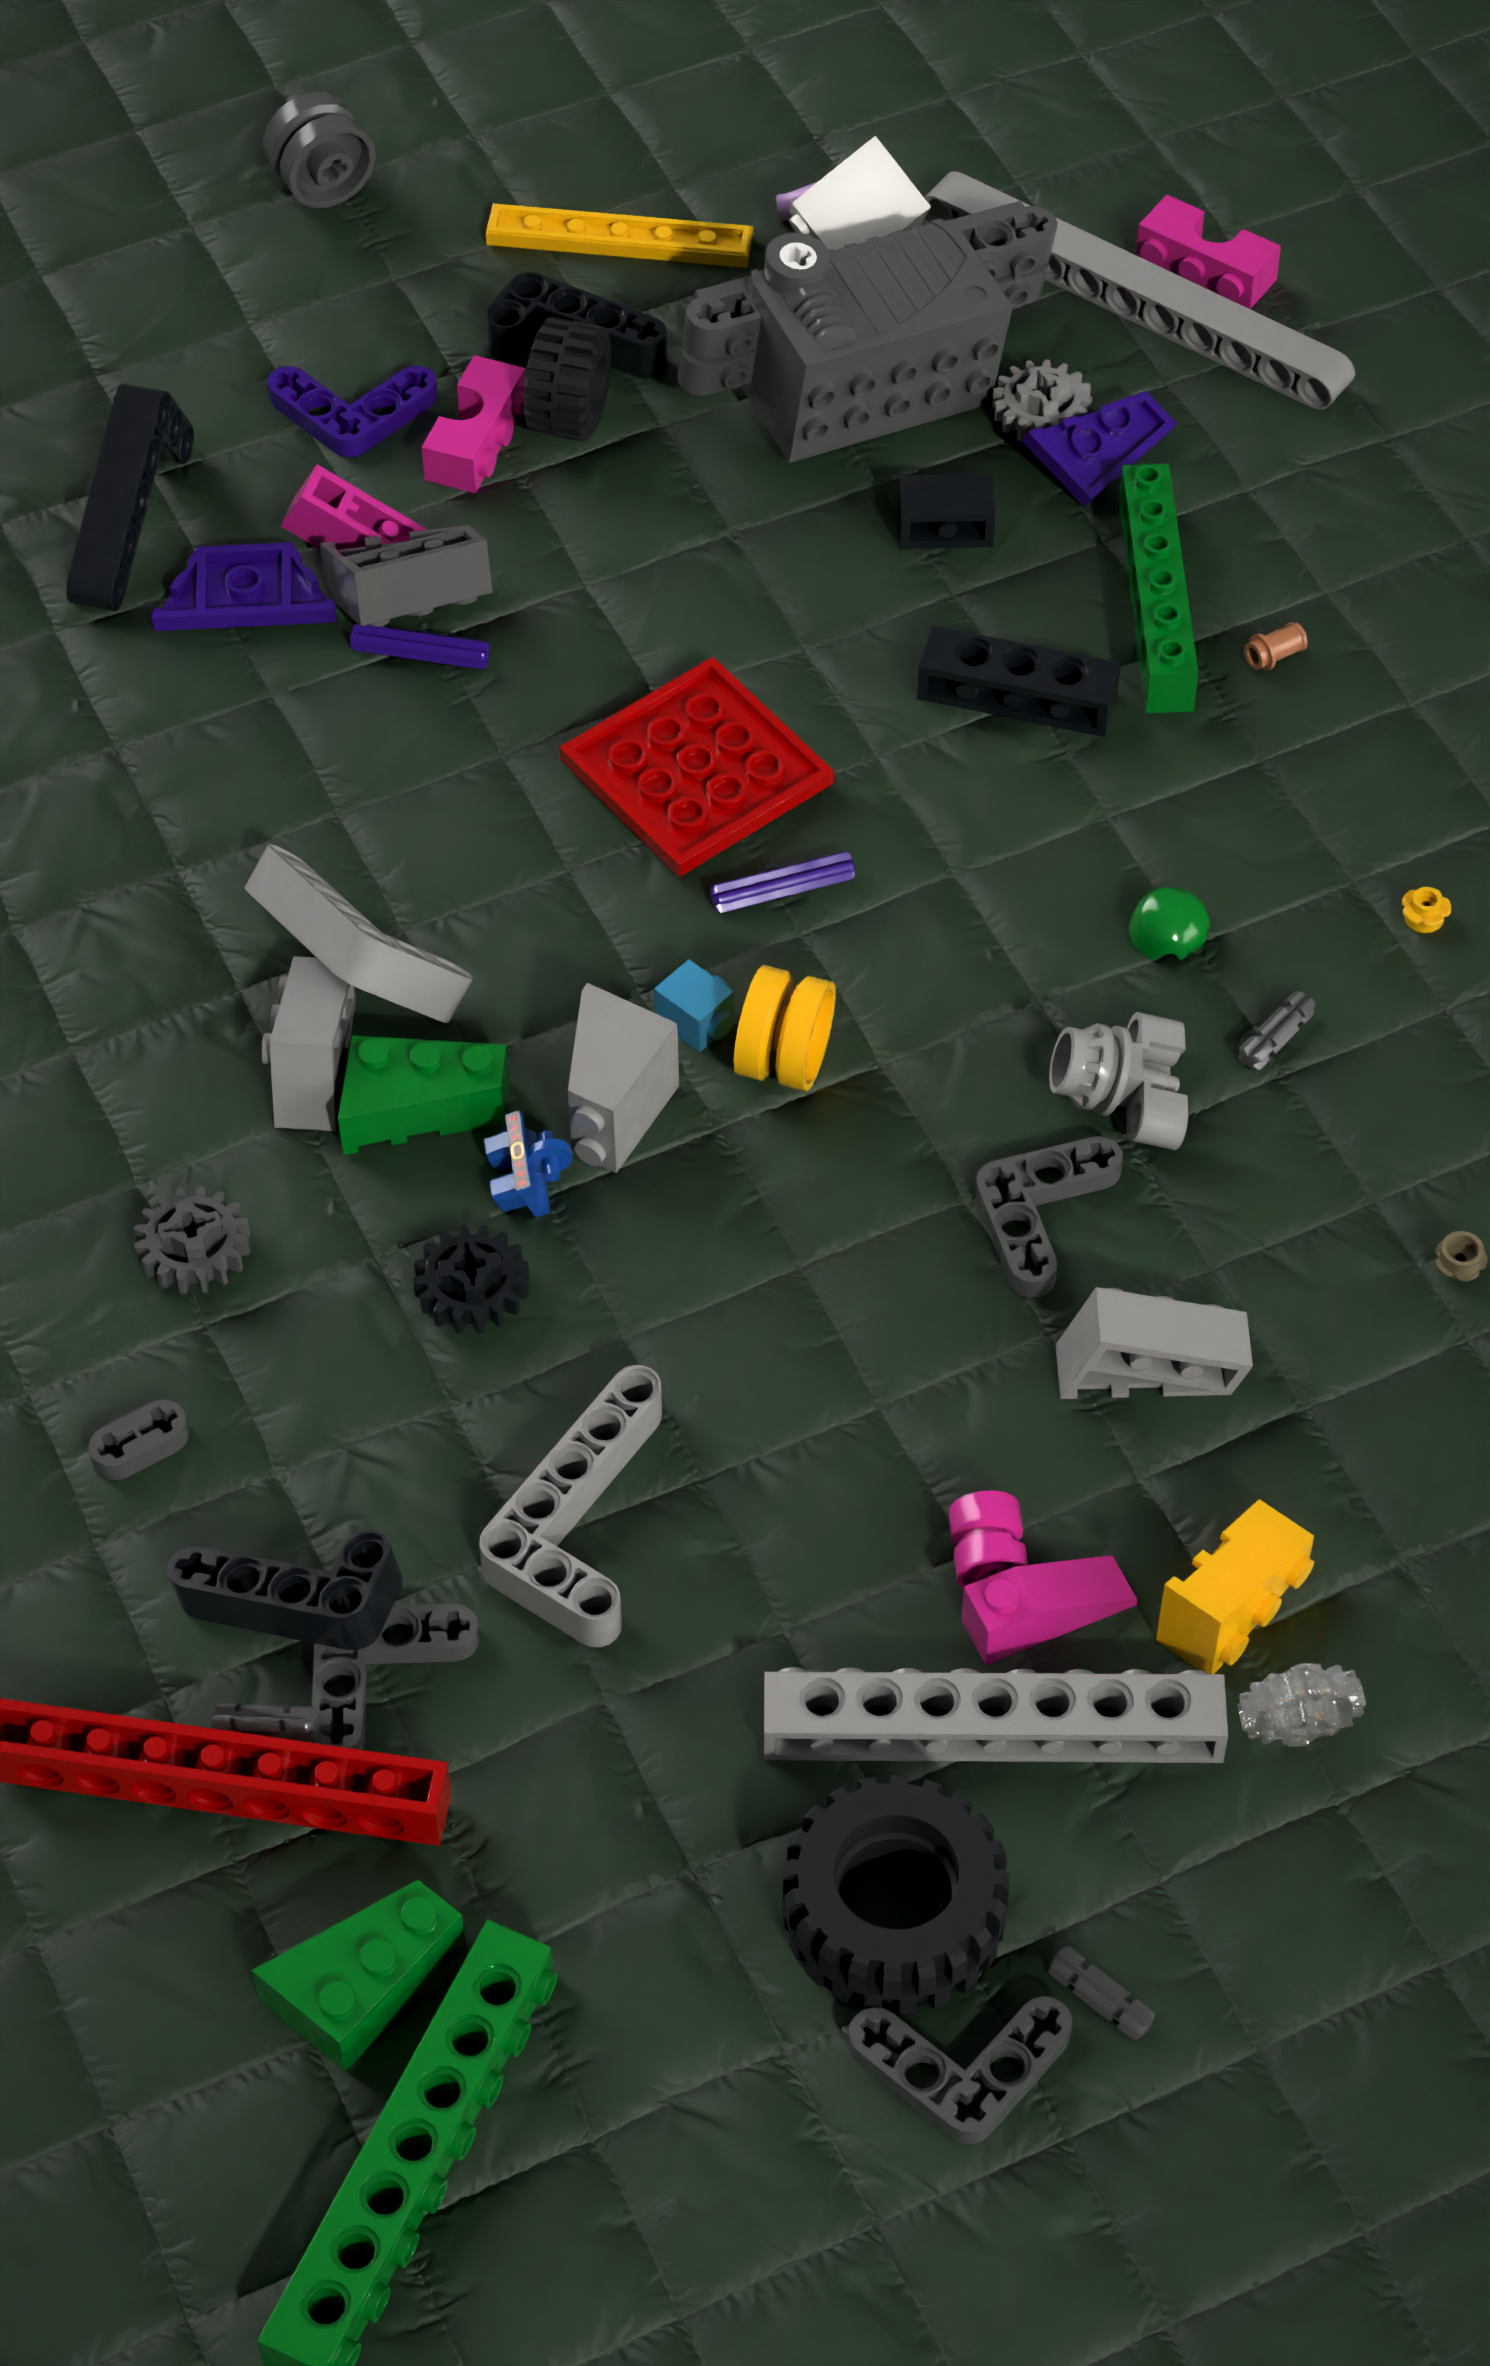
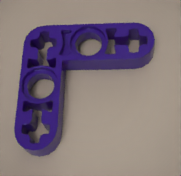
M410 366L401 370L351 405L297 367H280L274 370L267 379L269 399L274 408L334 453L344 457H354L365 453L432 407L438 398L436 375L431 369L424 366ZM316 407L330 409L327 414L321 416H312L307 413L310 409ZM378 407L394 409L391 414L384 416L372 413Z

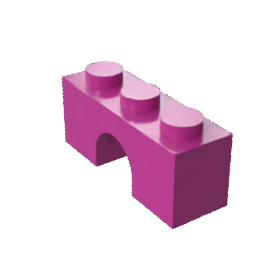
M1166 195L1139 224L1136 256L1251 309L1277 280L1281 246L1245 229H1242L1235 238L1227 242L1213 243L1202 239L1205 211Z
M476 355L473 356L457 384L459 419L463 420H453L439 416L421 447L425 481L476 494L484 478L490 477L493 474L497 454L501 447L508 446L517 418L519 415L524 416L525 368Z

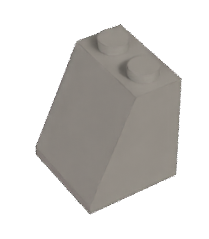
M587 983L581 993L568 1085L572 1153L576 1154L585 1163L591 1166L600 1165L617 1173L679 1087L678 1029L676 1022Z

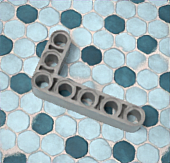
M267 845L244 887L258 903L332 973L363 991L438 1021L449 1023L473 980L472 975L458 965L382 933L308 864L279 846Z
M632 1365L619 1371L480 1535L479 1546L482 1573L486 1582L580 1643L590 1647H603L611 1644L618 1638L622 1630L620 1592L617 1585L609 1578L557 1546L659 1426L662 1420L661 1381L655 1371L643 1365ZM635 1398L645 1399L642 1402H631L629 1400ZM602 1436L613 1437V1439L607 1441L598 1440L597 1438ZM570 1474H577L581 1476L577 1479L563 1478ZM537 1513L548 1514L547 1517L541 1519L530 1517ZM504 1552H511L516 1554L510 1558L496 1557L498 1554ZM548 1580L561 1582L552 1587L541 1585V1583ZM593 1608H602L604 1610H607L606 1612L599 1615H590L588 1613H585L586 1611Z

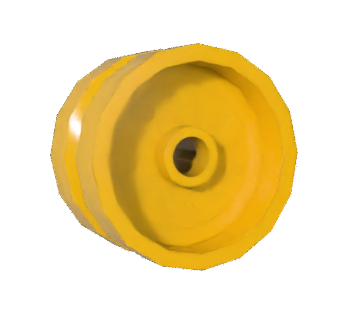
M762 965L751 982L740 1016L734 1048V1072L739 1076L763 1081L773 1072L776 1066V1076L781 1086L808 1092L819 1073L828 1044L835 1009V984L832 981L807 976L794 990V982L789 971Z

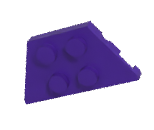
M292 542L197 547L187 561L186 570L178 574L171 584V596L163 608L156 607L152 612L154 631L337 622L334 601L332 598L327 600L322 593L317 577L310 568L302 564V556Z

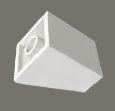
M874 136L792 202L789 212L793 217L789 219V222L797 233L808 234L820 240L828 250L843 248L844 245L862 243L866 239L887 236L891 232L909 230L924 220L931 206L878 138Z

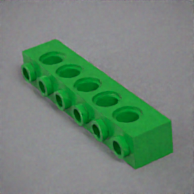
M1169 464L1122 465L1119 512L1145 712H1194L1198 666Z

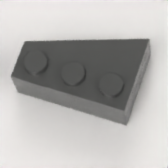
M463 525L409 532L410 541L380 544V537L373 536L365 537V547L336 550L335 541L320 543L327 596L330 599L332 598L360 626H384L392 618L404 615H427L433 612L435 607L450 603L454 605L473 603L477 600L478 596L493 593L487 539L471 526Z

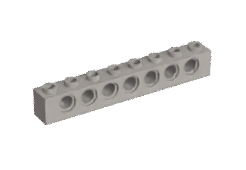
M789 1667L778 1672H765L764 1760L1223 1763L1228 1740L1224 1674H1208L1201 1670H1186L1179 1674H1151L1145 1670L1133 1669L1121 1674H1094L1085 1669H1073L1063 1674L1036 1673L1029 1669H1015L1007 1673H979L973 1669L961 1668L950 1673H923L913 1668H902L893 1672H865L858 1668H843L836 1672H808L802 1668ZM817 1707H826L834 1712L829 1715L820 1716L813 1714L810 1710ZM882 1707L891 1713L884 1716H875L870 1714L868 1710ZM941 1708L947 1711L948 1714L932 1716L926 1713L925 1710ZM988 1708H997L1006 1714L993 1717L986 1715L982 1711ZM1052 1708L1060 1711L1063 1715L1048 1717L1042 1714L1040 1710ZM1112 1709L1120 1715L1117 1717H1105L1097 1711ZM1168 1709L1175 1712L1178 1716L1166 1718L1154 1711Z

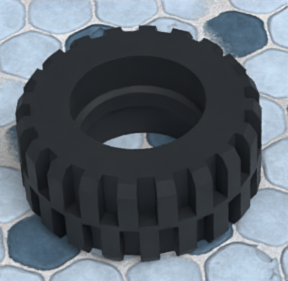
M891 1775V1783L877 1784L875 1777L858 1780L857 1790L848 1793L844 1787H840L826 1796L825 1810L820 1806H813L803 1817L802 1831L799 1830L793 1833L787 1847V1862L783 1865L784 1929L789 1932V1946L796 1960L802 1962L806 1960V1974L818 1986H823L827 1981L832 1984V1997L845 2004H850L853 1997L863 2000L864 2010L873 2007L883 2008V2005L898 2006L899 2015L917 2013V2004L929 2001L933 2009L949 2003L951 1989L955 1987L959 1993H966L978 1982L979 1969H989L997 1956L998 1942L1003 1940L1010 1874L1006 1872L1007 1856L1002 1842L993 1840L994 1827L984 1814L979 1813L974 1817L971 1816L972 1802L959 1793H954L951 1798L943 1795L942 1784L925 1779L923 1786L908 1784L909 1776ZM884 1860H902L920 1865L935 1874L948 1889L951 1895V1902L941 1914L923 1925L909 1929H887L872 1925L856 1916L841 1899L839 1890L854 1872L866 1865Z

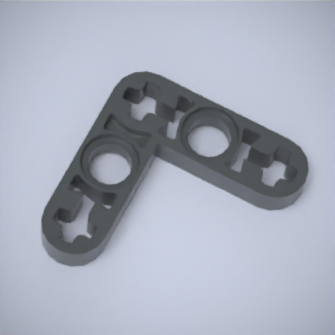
M1102 1136L1090 1137L991 1161L978 1171L975 1189L976 1201L1008 1282L1018 1294L1029 1298L1041 1297L1051 1291L1056 1281V1256L1036 1206L1113 1186L1121 1175L1123 1153L1119 1145L1110 1138ZM1098 1158L1102 1164H1107V1167L1099 1168L1098 1164L1090 1162V1159ZM1072 1163H1075L1074 1169L1075 1171H1079V1175H1073ZM1043 1167H1052L1061 1171L1064 1177L1055 1183H1046L1039 1180L1035 1173ZM999 1182L1002 1188H1008L1006 1204L1002 1205L1000 1192L996 1186H991V1183ZM1018 1220L1027 1224L1031 1230L1024 1236L1013 1237L1006 1234L1001 1227L1008 1221ZM1030 1252L1033 1268L1036 1271H1041V1275L1033 1276L1030 1270H1024V1254Z
M454 1603L393 1605L380 1635L373 1644L366 1648L345 1650L314 1643L312 1707L316 1709L317 1714L321 1715L322 1722L319 1727L318 1737L313 1740V1743L332 1745L330 1738L334 1734L333 1714L343 1715L346 1735L343 1737L342 1744L332 1746L363 1750L366 1726L367 1664L456 1662L465 1660L473 1655L480 1641L478 1620L474 1612L464 1605ZM394 1624H405L413 1630L412 1637L407 1642L399 1645L387 1643L382 1638V1634L386 1628ZM422 1625H429L430 1642H424ZM460 1625L461 1631L458 1640H448L449 1626ZM345 1675L355 1681V1687L347 1695L336 1697L326 1693L324 1690L326 1682L334 1676Z
M1041 1996L1033 1998L1023 2005L966 2070L961 2068L895 2014L884 2008L873 2007L865 2009L854 2017L850 2024L848 2047L851 2056L862 2068L948 2137L961 2144L971 2145L986 2139L1063 2053L1070 2042L1072 2017L1069 2009L1063 2002L1053 1997ZM1049 2018L1056 2022L1055 2035L1048 2031L1042 2033L1034 2042L1032 2053L1025 2045L1033 2036L1034 2019L1042 2024ZM881 2029L886 2031L887 2047L899 2056L894 2068L889 2067L891 2065L892 2052L880 2043H875L870 2048L865 2046L866 2030L873 2035L879 2033ZM904 2046L908 2047L906 2050H904V2051L901 2053L902 2048H903ZM1012 2057L1022 2065L1024 2073L1017 2081L1004 2083L994 2078L989 2067L998 2058ZM919 2062L928 2063L937 2070L939 2079L929 2088H916L910 2085L904 2074L907 2068ZM982 2086L988 2095L980 2105V2121L978 2122L972 2117H969L964 2122L957 2120V2105L959 2104L966 2109L971 2107L980 2097Z

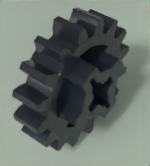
M460 1225L459 1236L454 1238L445 1231L440 1232V1246L436 1247L426 1243L423 1246L424 1259L415 1260L414 1292L415 1297L420 1299L422 1313L427 1314L434 1311L435 1325L438 1327L444 1325L448 1320L454 1321L455 1333L459 1334L464 1330L466 1324H473L477 1334H481L484 1331V1322L490 1320L500 1328L504 1326L503 1312L505 1311L518 1315L520 1312L519 1299L528 1298V1280H530L528 1261L523 1260L522 1247L519 1244L508 1247V1236L505 1232L499 1233L494 1238L488 1237V1226L482 1225L477 1234H469L466 1225ZM468 1272L472 1273L475 1286L470 1284V1278L467 1276Z

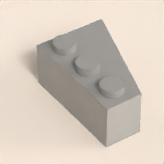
M293 956L288 976H281L279 980V1004L272 1005L270 1014L271 1033H264L262 1041V1063L271 1065L274 1128L336 1131L338 1114L336 1113L335 1091L342 1092L344 1074H337L342 1053H348L356 1006V988L337 977L318 958Z
M1096 1287L1056 1343L1060 1399H1077L1078 1389H1111V1398L1129 1397V1388L1162 1387L1163 1397L1231 1395L1253 1367L1247 1312L1226 1309L1216 1304L1202 1305L1177 1301L1167 1296L1153 1297L1129 1293L1119 1288Z

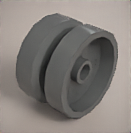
M308 92L291 99L278 109L269 121L262 140L266 159L296 199L311 208H329L348 200L361 190L369 179L376 161L375 144L340 98L328 92Z

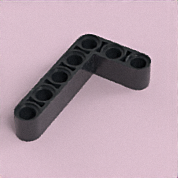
M123 383L116 390L68 575L66 593L70 603L115 612L120 609L127 589L159 460L185 465L191 457L194 445L193 425L167 391Z

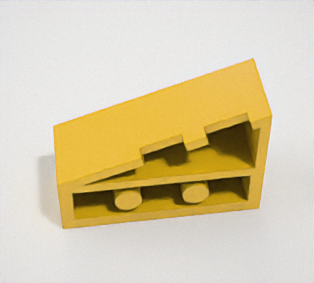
M1260 1499L1222 1532L1220 1539L1223 1542L1212 1555L1202 1550L1193 1558L1191 1565L1196 1567L1197 1570L1184 1582L1173 1576L1164 1584L1156 1641L1196 1669L1208 1674H1215L1224 1662L1231 1666L1239 1659L1249 1642L1247 1635L1257 1624L1265 1627L1273 1619L1282 1603L1280 1598L1289 1586L1294 1589L1299 1588L1307 1579L1314 1566V1561L1310 1559L1314 1535Z

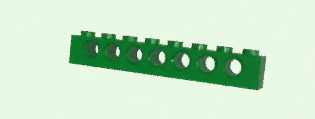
M487 1919L261 2332L257 2345L263 2364L267 2366H355L361 2351V2343L358 2342L360 2335L368 2321L376 2323L383 2314L391 2293V2288L387 2285L397 2266L405 2268L411 2261L420 2238V2234L416 2232L426 2212L434 2214L439 2208L448 2187V2179H445V2176L454 2159L462 2161L469 2152L476 2134V2127L473 2126L482 2106L489 2109L496 2101L504 2080V2075L500 2072L510 2055L517 2057L523 2050L531 2030V2023L528 2020L536 2005L545 2006L554 1991L558 1973L553 1970L550 1946ZM495 1992H507L513 1996L508 2002L501 2005H493L485 2001L489 1995ZM470 2042H478L486 2046L481 2053L474 2056H465L457 2052L461 2046ZM443 2093H450L458 2097V2100L453 2105L446 2108H437L429 2104L435 2096ZM414 2145H422L430 2149L426 2157L417 2161H409L401 2157L407 2148ZM385 2198H395L402 2202L399 2209L391 2214H378L372 2210L378 2201ZM363 2251L374 2256L371 2262L363 2268L351 2269L343 2265L344 2260L354 2252ZM326 2306H337L344 2310L342 2316L331 2324H320L313 2320L315 2314Z

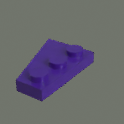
M1147 391L1103 405L1098 411L1081 417L1075 415L1063 419L1055 426L1046 429L1040 427L1028 431L1021 441L1070 493L1086 507L1122 475V465H1134L1176 427L1177 423Z

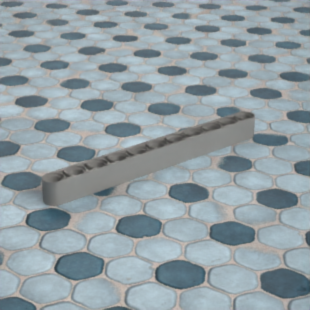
M953 171L949 172L924 196L931 206L925 219L929 223L939 218L948 221L1020 200L963 173ZM1022 202V204L1024 205V207H1026V206H1031V205H1028V204ZM1056 218L1058 224L1045 277L1046 281L1317 410L1328 408L1353 381L1355 368L1349 358L1343 353Z

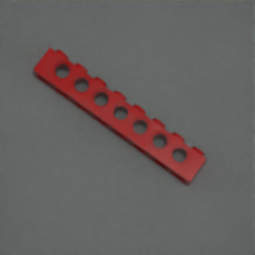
M0 1698V1782L436 1846L441 1845L452 1796L447 1762Z

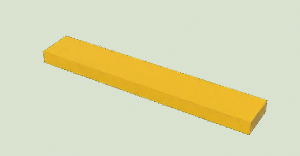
M505 204L492 205L486 230V245L743 268H748L754 238V226Z

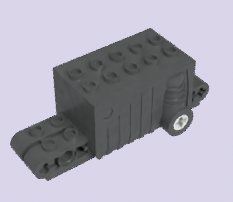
M1021 201L948 221L939 218L925 225L913 226L909 230L891 232L887 236L866 239L865 242L844 245L843 248L828 250L820 240L808 234L797 232L782 234L774 238L767 246L763 270H751L750 276L695 291L694 300L689 303L686 311L677 376L679 385L685 391L700 396L741 387L789 463L989 405L992 401L993 389L995 388L1012 309L1032 303L1041 296L1058 222L1050 211L1037 206L1024 207Z

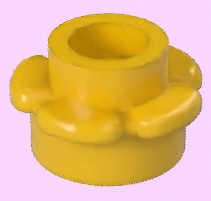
M1432 887L1410 890L1402 899V905L1404 906L1402 913L1406 924L1414 931L1420 933H1431L1438 930L1443 925L1444 917H1448L1451 913L1449 899L1442 897L1441 892Z

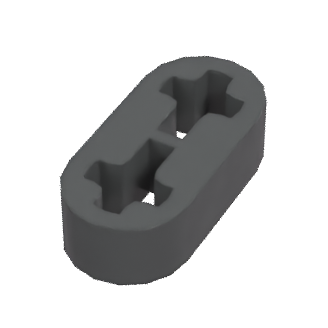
M157 1400L100 1428L89 1440L88 1447L94 1471L100 1477L107 1480H121L179 1451L184 1447L189 1438V1427L184 1409L178 1403L171 1400ZM163 1421L166 1426H172V1430L168 1433H163L161 1429H155L154 1425ZM114 1446L119 1452L123 1451L124 1455L115 1459L110 1453L106 1454V1450Z

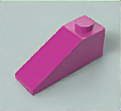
M318 464L296 493L281 524L282 528L320 550V543L335 541L336 550L365 547V537L373 536L380 537V544L410 541L409 532L427 530Z
M1113 1555L1015 1566L964 1586L961 1621L984 1664L988 1665L1137 1605L1138 1599Z

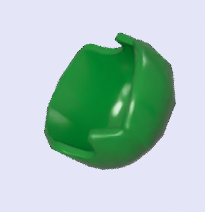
M1161 887L1150 891L1137 904L1127 930L1132 945L1147 958L1156 960L1163 954H1174L1178 960H1183L1188 954L1193 953L1204 945L1211 923L1207 909L1197 895L1180 888Z

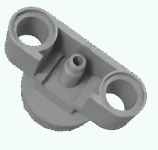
M1136 1012L1131 1017L1127 1028L1121 1026L1110 1028L1108 1025L1099 1023L1085 1029L1068 1026L1059 1035L1053 1050L1049 1070L1050 1089L1055 1094L1068 1096L1078 1108L1084 1110L1093 1109L1098 1115L1108 1116L1112 1114L1117 1106L1125 1107L1127 1137L1130 1141L1177 1150L1182 1144L1187 1130L1188 1097L1187 1095L1175 1093L1179 1089L1180 1080L1178 1077L1170 1075V1067L1177 1063L1181 1053H1184L1186 1050L1184 1024L1181 1021Z

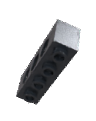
M933 625L919 664L917 699L1105 737L1118 696L1121 663Z

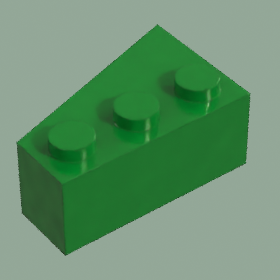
M352 1035L338 1114L343 1155L358 1153V1146L390 1140L391 1146L408 1143L407 1136L437 1130L439 1135L443 1136L503 1124L510 1084L507 1045Z

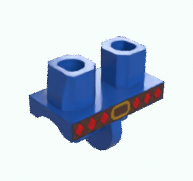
M520 1111L505 1115L507 1130L484 1139L486 1155L492 1167L496 1171L511 1166L513 1169L512 1173L490 1181L492 1198L503 1212L527 1206L535 1217L551 1213L546 1181L555 1182L560 1179V1171L566 1169L572 1162L571 1147L567 1142L555 1139L554 1133L551 1131L541 1132L538 1136L536 1132L527 1130Z

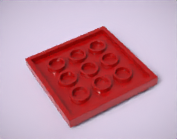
M714 657L704 661L559 747L560 760L679 878L834 784V770Z

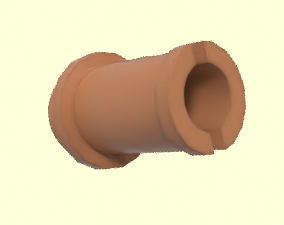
M1290 622L1269 634L1263 635L1259 633L1252 635L1249 643L1244 646L1245 659L1253 669L1268 671L1275 666L1276 661L1296 652L1304 651L1308 644L1306 633L1299 623Z

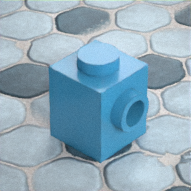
M690 959L654 988L655 1013L676 1022L678 1037L699 1053L714 1040L718 1041L724 1038L734 1024V991L724 979L717 975H710Z

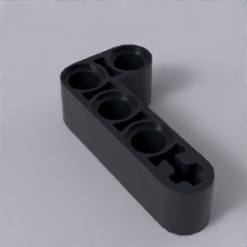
M524 272L516 275L486 311L488 348L490 354L498 360L514 361L524 356L532 347L535 337L545 320L549 317L606 327L611 342V367L637 377L654 378L661 375L668 366L667 331L662 321L539 273Z
M363 1531L350 1537L343 1545L331 1571L206 1546H189L181 1549L173 1555L167 1567L168 1578L183 1610L188 1616L199 1620L345 1650L363 1649L375 1642L385 1625L403 1583L402 1574L390 1542L384 1534L377 1531Z

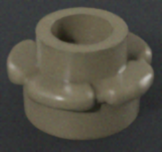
M1452 1232L1435 1249V1255L1438 1257L1435 1262L1436 1267L1446 1277L1458 1279L1459 1281H1470L1479 1276V1270L1486 1268L1488 1258L1484 1245L1476 1235L1470 1232ZM1456 1258H1462V1259H1464L1465 1261H1464V1262L1458 1261V1260H1456Z

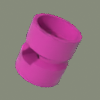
M994 1490L978 1491L964 1495L954 1501L949 1507L952 1543L956 1546L954 1548L956 1580L961 1589H964V1586L1012 1567L1028 1565L1025 1543L1019 1542L1023 1537V1524L1020 1503L1015 1496Z

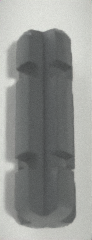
M1302 991L1293 992L1283 1002L1285 1006L1278 1007L1255 1031L1257 1036L1249 1037L1240 1046L1239 1061L1243 1065H1247L1252 1071L1262 1069L1271 1059L1269 1055H1275L1299 1030L1297 1025H1304L1314 1015L1316 1003L1312 997L1306 996Z
M233 1703L217 1705L214 1717L211 1719L213 1729L289 1739L291 1737L290 1734H292L293 1740L301 1741L316 1739L322 1722L321 1715L317 1714L316 1709L312 1706H292L290 1711H288V1705L245 1704L240 1709V1704Z
M1064 1946L1059 1950L1049 1964V1973L1054 1979L1065 1987H1068L1070 1984L1074 1986L1075 1989L1072 1993L1109 2022L1114 2019L1120 2022L1117 2028L1131 2039L1139 2040L1145 2035L1154 2022L1155 2014L1151 2008L1138 1998L1131 2001L1128 1998L1130 1992L1094 1964L1086 1966L1084 1964L1086 1958L1074 1948Z

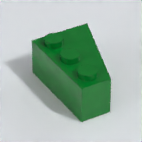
M416 1880L251 1970L258 2001L341 2070L346 2072L466 1946L463 1917L460 1912L421 1881Z

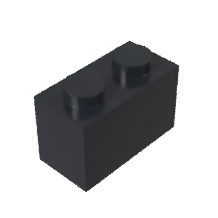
M992 474L899 475L898 521L900 549L993 547L995 502Z

